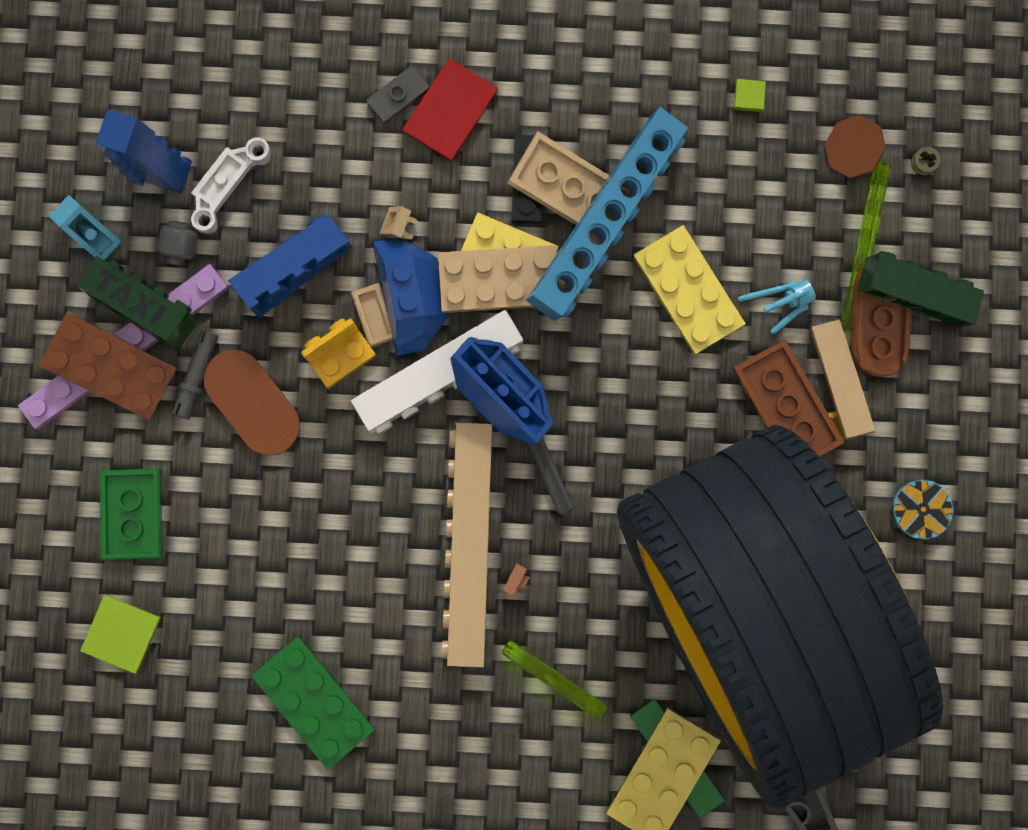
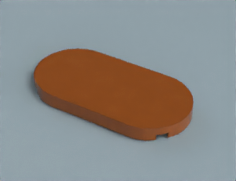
M862 267L854 281L851 354L856 366L863 373L872 377H887L895 374L908 359L911 310L858 292Z
M228 350L216 355L207 365L204 374V387L208 396L253 451L264 455H279L288 451L296 443L300 430V418L295 408L253 356L240 350Z

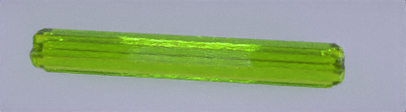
M509 640L502 649V654L596 719H600L606 712L607 706L513 641Z

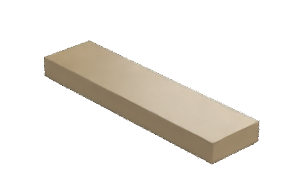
M840 319L812 326L810 332L844 439L848 440L874 433L876 430Z

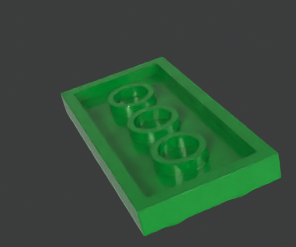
M300 636L251 675L327 770L375 731L374 726Z

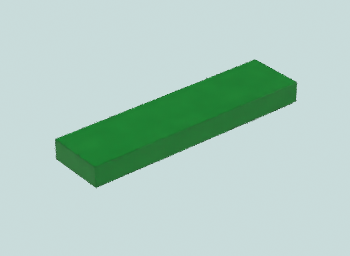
M652 699L629 716L648 742L664 712L657 701ZM703 771L687 798L699 818L725 801L705 771Z

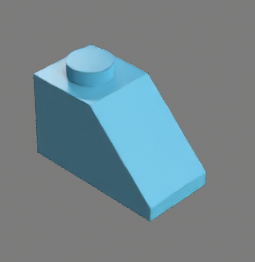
M70 195L49 215L62 230L94 257L98 256L105 260L121 243L114 234Z

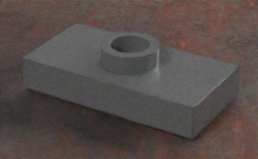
M411 65L366 99V102L385 125L424 96L430 87Z

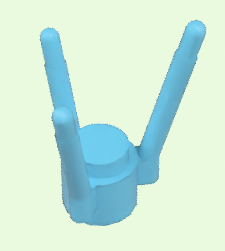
M805 279L799 283L793 280L785 285L742 295L737 300L742 302L787 291L784 298L764 307V312L766 313L787 303L791 308L796 307L795 310L771 329V334H775L800 313L808 310V303L815 301L816 295L811 284Z

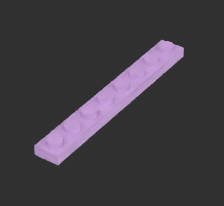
M209 264L169 293L168 300L173 303L180 300L192 309L190 315L193 316L229 288L212 265ZM131 322L114 334L145 351L159 341ZM57 376L20 403L18 407L32 426L39 430L91 391L63 377Z

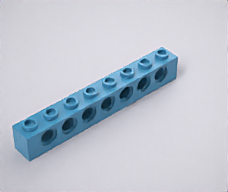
M659 107L650 115L527 297L526 301L553 321L562 316L567 318L577 304L573 300L578 292L583 294L591 284L593 279L589 276L594 268L599 270L607 260L608 255L605 252L610 244L615 246L624 234L621 228L626 221L630 223L640 210L637 204L641 198L645 200L651 194L655 187L652 183L657 175L659 177L662 176L671 163L667 160L671 153L676 154L685 143L686 139L683 138V135L688 129L687 126L662 107ZM652 140L659 143L661 151H657L653 147ZM637 163L644 166L646 174L638 171ZM621 186L628 188L630 198L622 194ZM605 209H609L614 213L615 221H611L606 217ZM590 232L598 236L599 245L593 244L590 241ZM573 256H578L582 259L583 269L574 265ZM558 279L563 280L567 284V293H563L558 289Z

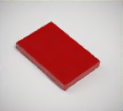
M449 58L404 126L403 133L450 162H453L497 94L498 87Z

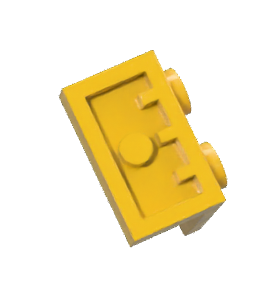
M343 318L335 322L329 328L331 332L322 338L320 336L312 338L304 345L306 349L301 352L327 389H330L377 356L351 318L347 321Z

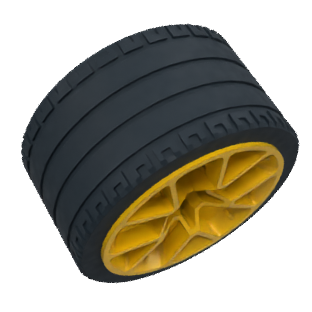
M772 425L752 435V437L745 438L717 452L715 456H709L681 470L679 475L673 474L645 488L643 494L636 493L619 502L617 516L623 536L658 616L724 741L754 789L768 806L781 809L798 800L799 795L806 796L835 781L837 776L842 777L874 761L875 757L879 758L907 744L913 738H918L936 729L940 725L943 714V699L938 675L908 598L884 551L853 501L822 459L796 433L788 428Z

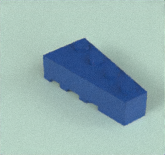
M107 109L95 144L104 153L103 156L112 161L111 165L119 168V173L127 177L126 180L133 184L143 186L144 182L182 193L192 160L188 157H182L181 152L176 148L169 150L168 142L155 135V132L138 118Z
M328 214L323 217L318 216L308 223L307 228L289 237L283 244L229 279L228 282L249 309L260 319L346 253L352 246Z

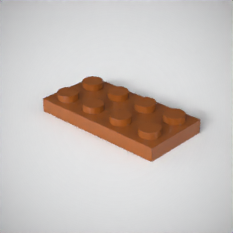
M66 312L39 364L40 367L147 420H150L177 366L70 312Z
M786 340L733 367V372L765 428L779 425L790 429L800 436L819 457L845 443Z

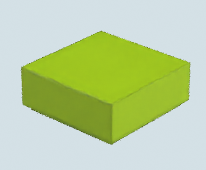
M737 79L735 82L733 110L763 112L766 81Z

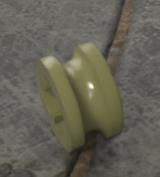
M932 147L919 149L911 159L912 169L921 176L932 174L941 163L940 154ZM923 157H930L932 162L929 166L927 164L922 166L920 160Z

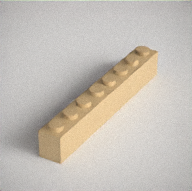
M456 423V430H450L449 443L450 448H455V460H449L448 477L454 478V490H448L447 508H453V519L447 520L446 538H452L451 550H446L445 568H451L450 580H445L444 598H450L449 610L443 611V628L448 629V641H442V659H447V666L484 667L492 424Z

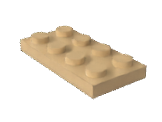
M537 131L507 183L577 225L609 175ZM621 186L622 194L630 198L628 188ZM605 209L606 217L611 221H615L614 213L609 209ZM592 232L589 233V234H591L592 236H594V237H596L597 239H599L598 236H597L595 233H592Z
M557 245L438 252L442 313L533 308L534 306L528 303L526 299L556 256ZM558 279V280H557V287H558V289L560 290L559 279Z

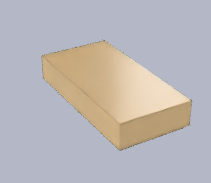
M379 283L351 292L370 347L374 348L391 342V328Z

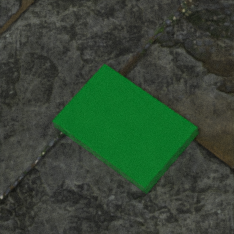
M162 469L100 470L101 560L163 558Z

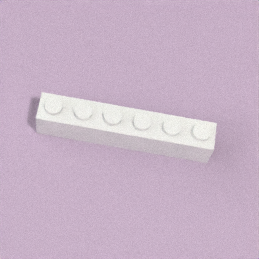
M506 310L496 314L350 400L371 434L377 432L380 435L393 427L392 421L401 416L404 420L413 416L419 411L418 406L426 401L429 404L435 403L445 396L443 391L452 386L457 389L450 357L467 338L474 337L481 340L500 342L513 355L521 351L520 346L523 345L524 340Z

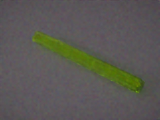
M879 161L872 173L842 316V328L848 331L852 330L854 281L857 273L864 266L866 257L873 255L890 175L891 164Z

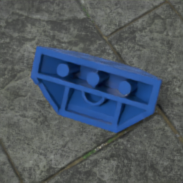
M403 238L373 241L372 245L391 328L395 355L400 356L424 352L450 315V313H442L438 258Z
M469 337L450 357L457 389L499 432L535 445L552 426L553 421L551 416H549L543 385L503 343Z

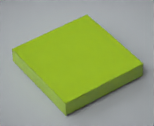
M104 595L80 651L138 674L162 617L112 596Z

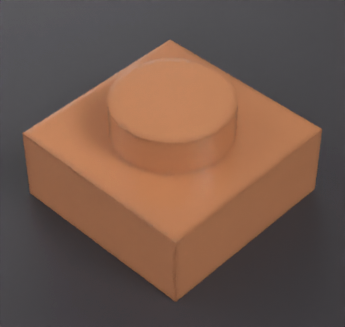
M516 563L503 591L514 596L516 591L522 593L530 578L525 575L527 569Z

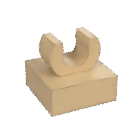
M403 206L389 207L379 234L389 239H412L413 236L405 231L407 223L409 225H417L418 221L413 217H409L411 210Z

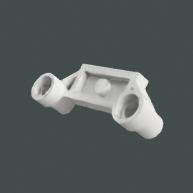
M252 138L247 142L246 147L234 150L226 147L191 192L196 197V210L191 216V222L199 232L205 234L214 233L217 229L216 213L251 167L266 165L270 161L271 150L264 139ZM263 151L261 156H256L258 152ZM206 220H210L207 226H203Z

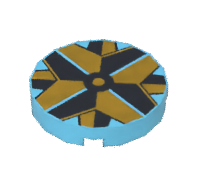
M917 480L909 482L897 491L892 500L894 523L902 533L911 538L929 539L937 537L947 529L952 520L953 505L951 498L942 486L933 481Z

